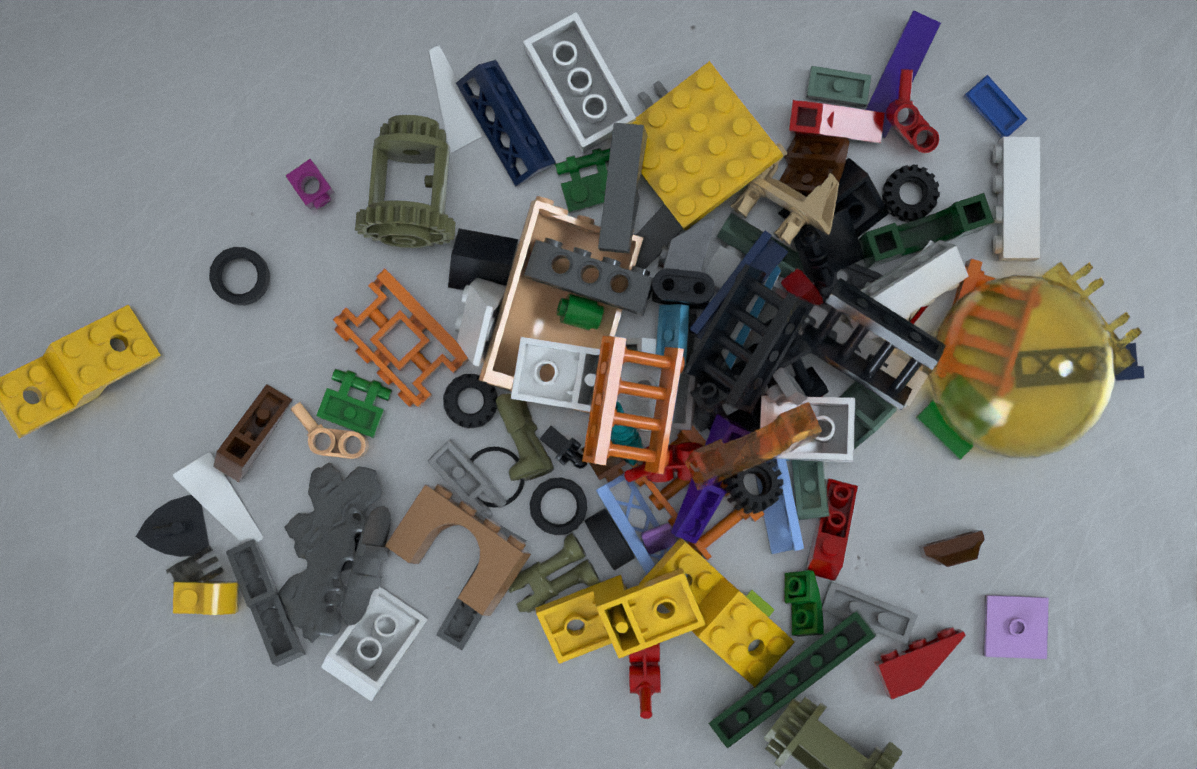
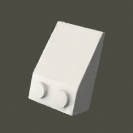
M476 278L470 285L465 286L461 300L462 303H466L464 313L458 315L455 324V331L459 332L457 343L475 366H480L485 360L506 288L505 285Z
M761 396L760 458L854 463L855 398L807 397L808 399L798 406L789 399L784 404L778 406L776 402L770 400L769 396Z
M379 586V590L375 589L372 592L369 605L361 620L346 628L327 654L321 668L372 702L428 619Z

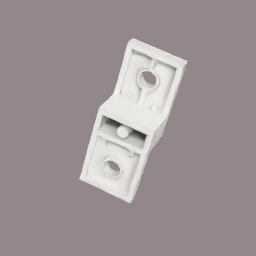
M521 337L511 399L590 412L600 349ZM625 362L622 364L620 377L622 381L639 384L648 380L653 386L659 387L662 368ZM551 364L555 370L552 380L544 382L540 377V370L544 365ZM622 393L617 396V402L622 405L624 413L654 418L657 399L642 398Z

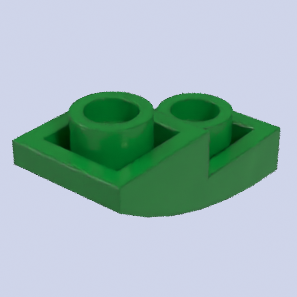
M814 571L785 573V603L792 605V635L797 637L824 635L822 603Z

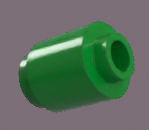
M569 293L566 299H560L556 315L561 316L560 322L588 331L591 328L597 330L603 317L604 306L598 305L597 301Z

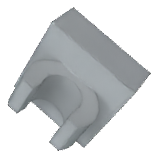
M782 367L775 371L773 377L778 384L766 391L772 402H776L780 406L789 399L798 406L808 399L791 373Z

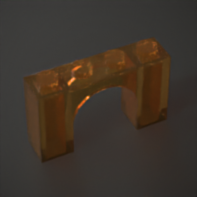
M807 402L779 414L772 423L741 438L724 444L720 439L696 449L690 453L685 463L699 491L811 443L822 432V429L810 403Z

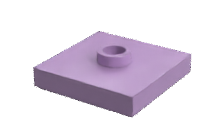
M986 595L984 656L1047 659L1049 598Z

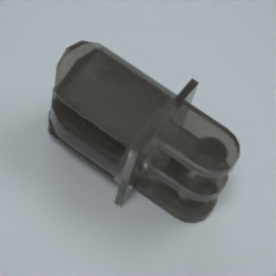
M207 546L167 569V574L171 573L174 579L173 585L174 582H208L223 573V567H219L205 575L203 573L204 570L219 562L217 556L200 564L196 562L212 552V547Z

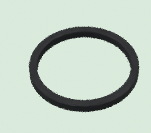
M495 446L481 449L470 458L474 462L483 453L500 451L511 456L515 462L519 461V458L510 450ZM520 479L517 491L511 498L506 500L507 503L505 505L510 504L519 496L525 483L524 479ZM481 500L487 507H498L494 503Z

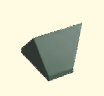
M856 381L839 397L855 398L854 449L874 434L897 411L892 404L887 403L883 398Z

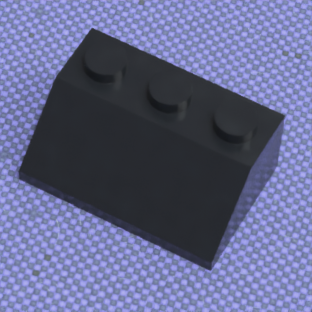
M848 158L846 159L839 182L834 213L844 208L848 209L858 238L887 216L889 212L869 174ZM784 208L778 212L782 222L787 219L791 212Z

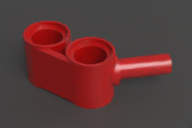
M901 69L899 97L887 107L886 118L909 146L919 152L929 153L938 146L939 134L923 118L918 108L913 105V100H911L913 69ZM903 108H907L909 113L907 119L903 122H898V113ZM926 130L927 139L924 143L917 144V135L921 131Z
M695 442L668 445L669 462L664 468V474L645 471L646 462L643 461V464L625 471L624 477L628 482H633L644 476L651 482H667L672 480L674 472H677L679 479L691 481L704 446Z
M660 643L629 655V663H631V666H629L630 694L639 695L640 717L643 719L652 717V695L654 693H661L660 665H658V662H660Z

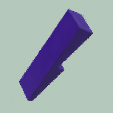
M914 10L908 18L865 109L885 113L882 138H886L892 126L886 118V110L889 104L899 97L901 69H913V82L941 24Z
M719 414L716 415L671 531L674 536L694 544L697 543L727 491L720 485L751 435L749 431L738 423Z

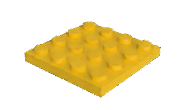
M710 61L637 116L636 121L630 123L644 125L648 135L641 174L685 231L783 157L776 144Z

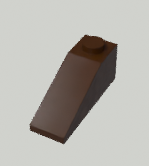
M266 384L217 450L213 467L240 482L257 459L292 403V399Z

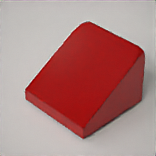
M796 269L781 281V285L788 293L790 292L802 297L815 305L823 303V298L814 284L800 269Z

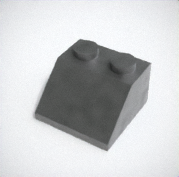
M709 218L671 239L669 247L663 246L658 267L701 272L715 219Z

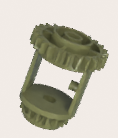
M397 115L389 118L388 124L383 123L382 127H380V136L374 139L368 207H366V210L360 209V212H356L355 231H358L360 235H364V238H372L373 241H380L390 246L402 248H421L434 246V244L443 245V242L450 243V240H454L456 222L445 214L450 146L446 143L445 130L440 129V124L436 120L418 115ZM388 159L412 164L434 163L433 175H426L424 179L425 187L432 188L431 205L412 201H384Z
M806 696L802 701L795 697L763 738L769 743L765 750L777 758L774 764L779 768L791 755L807 769H892L903 752L892 742H889L883 750L876 746L867 757L863 756L818 720L827 706L822 702L817 706Z

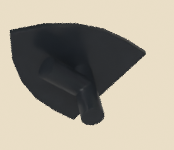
M192 495L171 500L156 509L144 521L135 536L148 547L167 555L185 557L211 553L203 508Z

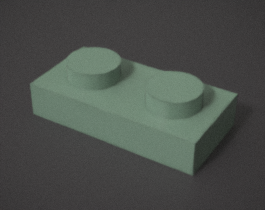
M811 66L806 98L866 107L872 75Z
M792 460L798 519L804 520L829 516L824 462Z

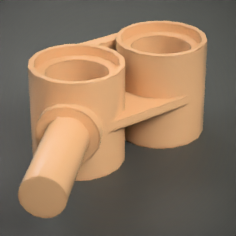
M301 402L291 408V411L309 432L307 434L308 446L313 453L348 459H359L367 453L369 442L363 434L355 431L324 428L322 424L318 425ZM322 433L328 434L331 439V444L326 450H320L316 445V439ZM351 437H357L361 441V449L355 454H351L346 448V443Z

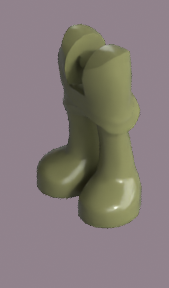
M501 394L496 399L497 409L504 421L507 433H510L516 444L519 454V461L508 471L511 481L520 479L529 481L552 472L554 466L551 458L547 455L535 434L538 427L532 421L527 402L511 399V394Z
M574 533L564 538L563 549L542 563L536 562L517 575L508 589L509 593L526 587L525 585L528 583L534 592L533 595L526 596L516 604L519 612L531 613L536 610V607L544 605L547 600L558 596L560 592L574 585L584 583L590 587L600 583V579L589 559L579 563L576 567L552 581L546 578L557 570L587 556Z

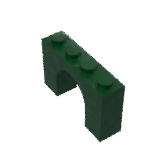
M985 193L955 202L948 208L929 216L898 226L895 222L868 231L858 239L865 257L863 259L865 267L869 269L922 251L930 240L934 243L939 240L949 242L979 232L994 223V219Z

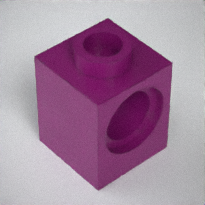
M311 159L285 175L309 209L313 207L319 209L331 201L330 196L335 193ZM312 179L318 180L319 189L317 192L307 194L305 192V184Z

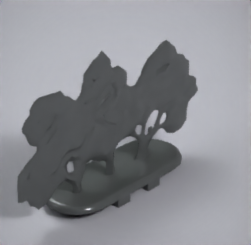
M327 463L322 468H316L311 473L308 490L314 511L310 514L298 513L284 527L289 537L295 541L294 549L298 558L306 559L307 569L300 574L290 577L279 590V597L282 605L287 609L288 618L292 625L301 628L303 637L308 639L310 643H313L320 635L332 637L339 633L341 616L337 611V607L341 602L342 618L346 624L351 626L359 622L365 614L373 589L379 590L382 578L378 577L377 573L381 559L387 560L390 551L385 545L390 530L391 515L388 508L380 506L371 511L368 517L366 516L368 507L375 503L382 494L380 483L375 479L377 475L376 470L358 466L345 480H342L340 472L333 467L332 463ZM359 513L361 521L354 519L353 514ZM357 532H362L357 551H355L354 536ZM351 560L353 565L347 586H345L341 579V570L344 563ZM333 579H337L340 582V586H334ZM332 590L341 592L340 595L336 594V600L329 602L324 600L325 595ZM335 606L333 612L329 613L327 611V607Z

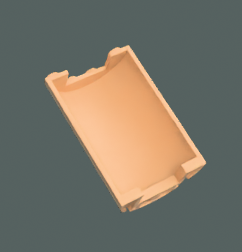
M536 196V200L530 203L479 381L487 382L486 384L512 392L521 337L595 349L601 348L602 336L615 337L622 309L600 302L597 303L604 306V312L597 330L591 328L588 331L560 322L561 316L556 315L560 299H566L570 292L527 279L524 275L536 240L544 242L545 238H550L563 243V249L573 252L574 247L581 248L592 253L590 258L600 261L603 260V257L612 258L621 262V268L632 270L638 259L643 241L642 237L633 234L630 254L599 251L601 227L594 225V219L578 215L577 219L568 216V210L553 206V200ZM565 258L557 260L554 264V271L559 274L565 273L570 267L569 260ZM588 268L583 273V281L586 283H593L599 277V271L596 268ZM623 277L616 278L612 283V290L617 293L624 292L628 288V280ZM551 364L544 365L540 370L541 379L544 382L553 379L555 374L553 366ZM577 410V411H581V412H585V413H589V414H590L589 411Z

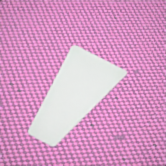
M210 452L173 474V477L242 544L252 539L256 543L263 539V535L225 474L213 467L215 458Z

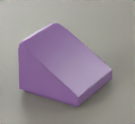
M664 523L642 532L641 537L649 554L669 548L676 543L669 523Z

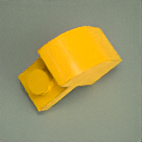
M237 581L174 582L173 614H236L238 612L239 584Z

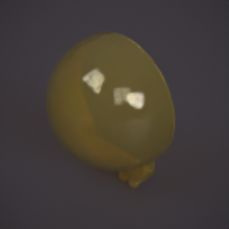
M1059 262L1040 276L1010 275L986 281L965 293L947 311L934 334V337L946 344V347L933 370L929 368L928 378L934 402L945 422L963 440L984 452L1005 458L1034 459L1062 451L1082 439L1097 424L1110 402L1116 375L1135 362V359L1125 346L1142 334V331L1137 327L1128 331L1121 339L1117 337L1114 330L1124 325L1130 318V315L1126 311L1108 324L1088 298L1089 295L1104 285L1105 282L1102 278L1095 279L1083 290L1076 282L1091 272L1093 266L1090 262L1073 274H1070L1062 262Z

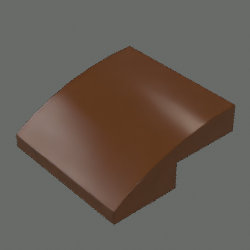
M796 134L787 149L788 154L784 156L788 165L779 181L806 197L818 185L824 183L829 173L833 174L836 180L840 182L848 154V138Z

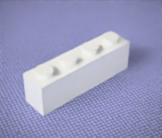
M1002 137L998 141V145H994L993 162L998 163V175H994L993 192L998 193V205H994L993 208L994 223H998V235H994L993 252L998 254V261L1034 262L1040 259V137Z
M939 240L861 289V291L907 320L911 313L920 307L932 304L936 297L945 291L957 288L960 284L959 282L969 276L957 246ZM849 317L853 329L855 330L859 323H857ZM869 330L865 337L872 339L879 336Z

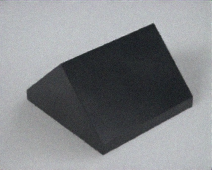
M459 228L451 254L448 288L464 291L465 286L470 285L476 278L506 286L517 251L518 239Z

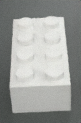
M577 12L523 41L525 51L582 153L610 139L614 123L630 124L636 121L633 111Z

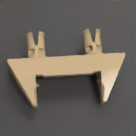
M780 143L776 144L783 157L788 154ZM781 158L746 185V189L730 206L736 213H741L746 218L756 202L761 197H766L791 212L790 215L774 232V235L781 241L784 240L787 245H790L791 241L805 224H811L825 234H830L839 182L833 174L829 173L824 183L818 185L806 197L776 178H772L778 169Z

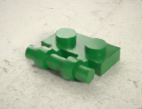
M597 148L592 150L591 154L577 158L573 155L566 157V161L555 164L558 175L570 172L572 181L561 183L569 214L604 204L608 173L605 162L609 161L611 148L605 150ZM596 165L598 173L581 178L579 169Z
M335 369L331 380L341 383L339 392L329 388L326 389L316 416L374 438L385 411L374 406L377 397L389 401L392 389L382 386V382L376 380L370 382L357 377V373L347 370V372ZM351 388L367 393L364 402L348 396Z

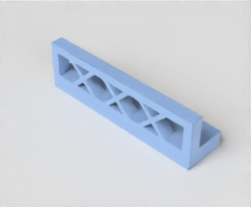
M760 433L748 440L750 454H758V459L760 458ZM768 458L766 463L768 464L773 461L776 464L772 469L774 471L780 469L782 474L777 479H783L784 483L779 487L783 489L782 494L778 496L779 500L763 511L770 552L775 554L790 550H802L804 545L786 459ZM755 475L758 493L761 494L763 486L760 479Z
M624 474L596 491L647 575L655 566L651 557L659 558V562L664 555L665 549L661 550L660 555L649 554L644 547L643 539L640 541L634 530L644 532L648 530L649 521L653 527L659 526V523L634 482L626 481L631 489L628 503L615 499L610 488L623 480L626 481ZM633 496L636 497L640 506L632 504ZM619 504H620V505H624V506H628V507H627V511H626V515H625L624 512L622 511V509H621V507L619 506ZM631 507L645 512L647 519L644 529L631 526L628 521Z

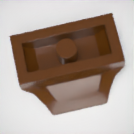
M974 530L920 545L919 549L922 558L938 565L950 567L978 559L979 550L985 538L982 530Z

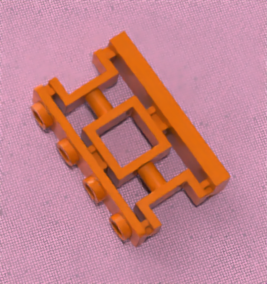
M384 269L376 276L377 279L368 285L378 298L358 317L346 307L339 316L333 319L337 324L334 330L346 342L351 338L359 346L355 352L367 364L372 360L380 368L376 373L385 383L390 385L394 382L401 391L397 395L409 407L415 404L420 408L432 396L422 384L443 363L455 374L469 359L457 341ZM386 286L413 315L408 318L399 310L388 320L379 310L389 299L380 290L382 287ZM370 318L380 328L369 339L378 348L375 352L346 324L349 319L359 328ZM402 320L421 341L399 361L380 340ZM426 329L455 357L452 362L442 353L431 364L420 353L431 342L423 334ZM412 361L423 372L412 383L420 391L417 396L388 367L391 363L401 371Z

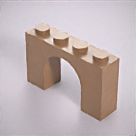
M437 484L436 487L425 485L385 546L408 563L419 564L435 538L443 530L457 525L467 528L478 542L480 559L477 569L460 593L458 599L479 614L491 616L531 555L524 549L526 544L513 535L507 538L499 532L501 526L491 519L485 518L483 521L475 515L477 510L468 503L461 501L459 504L451 498L453 493L442 485Z

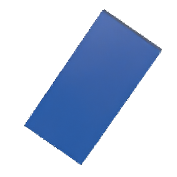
M988 74L963 96L1000 138L1009 137L1028 120Z

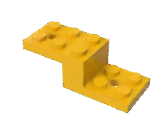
M126 305L50 343L43 356L0 377V409L20 439L98 398L106 386L152 363L161 355L130 306ZM114 338L122 340L125 344V350L121 352L115 351L110 345V340ZM27 390L34 391L39 397V402L36 404L26 402L23 398V392Z
M679 538L639 584L683 568L706 624L692 630V632L755 687L795 641L689 544ZM663 602V603H661V604L664 605L669 611H671V610L673 609V606H674V605H673L672 603H670V602ZM759 639L758 647L753 651H748L750 643Z
M683 568L627 589L622 576L618 575L535 608L536 615L559 664L611 643L620 659L706 625ZM663 602H670L674 605L673 609L668 613L657 611L658 605ZM577 619L581 620L584 625L579 630H571L567 627L568 623Z

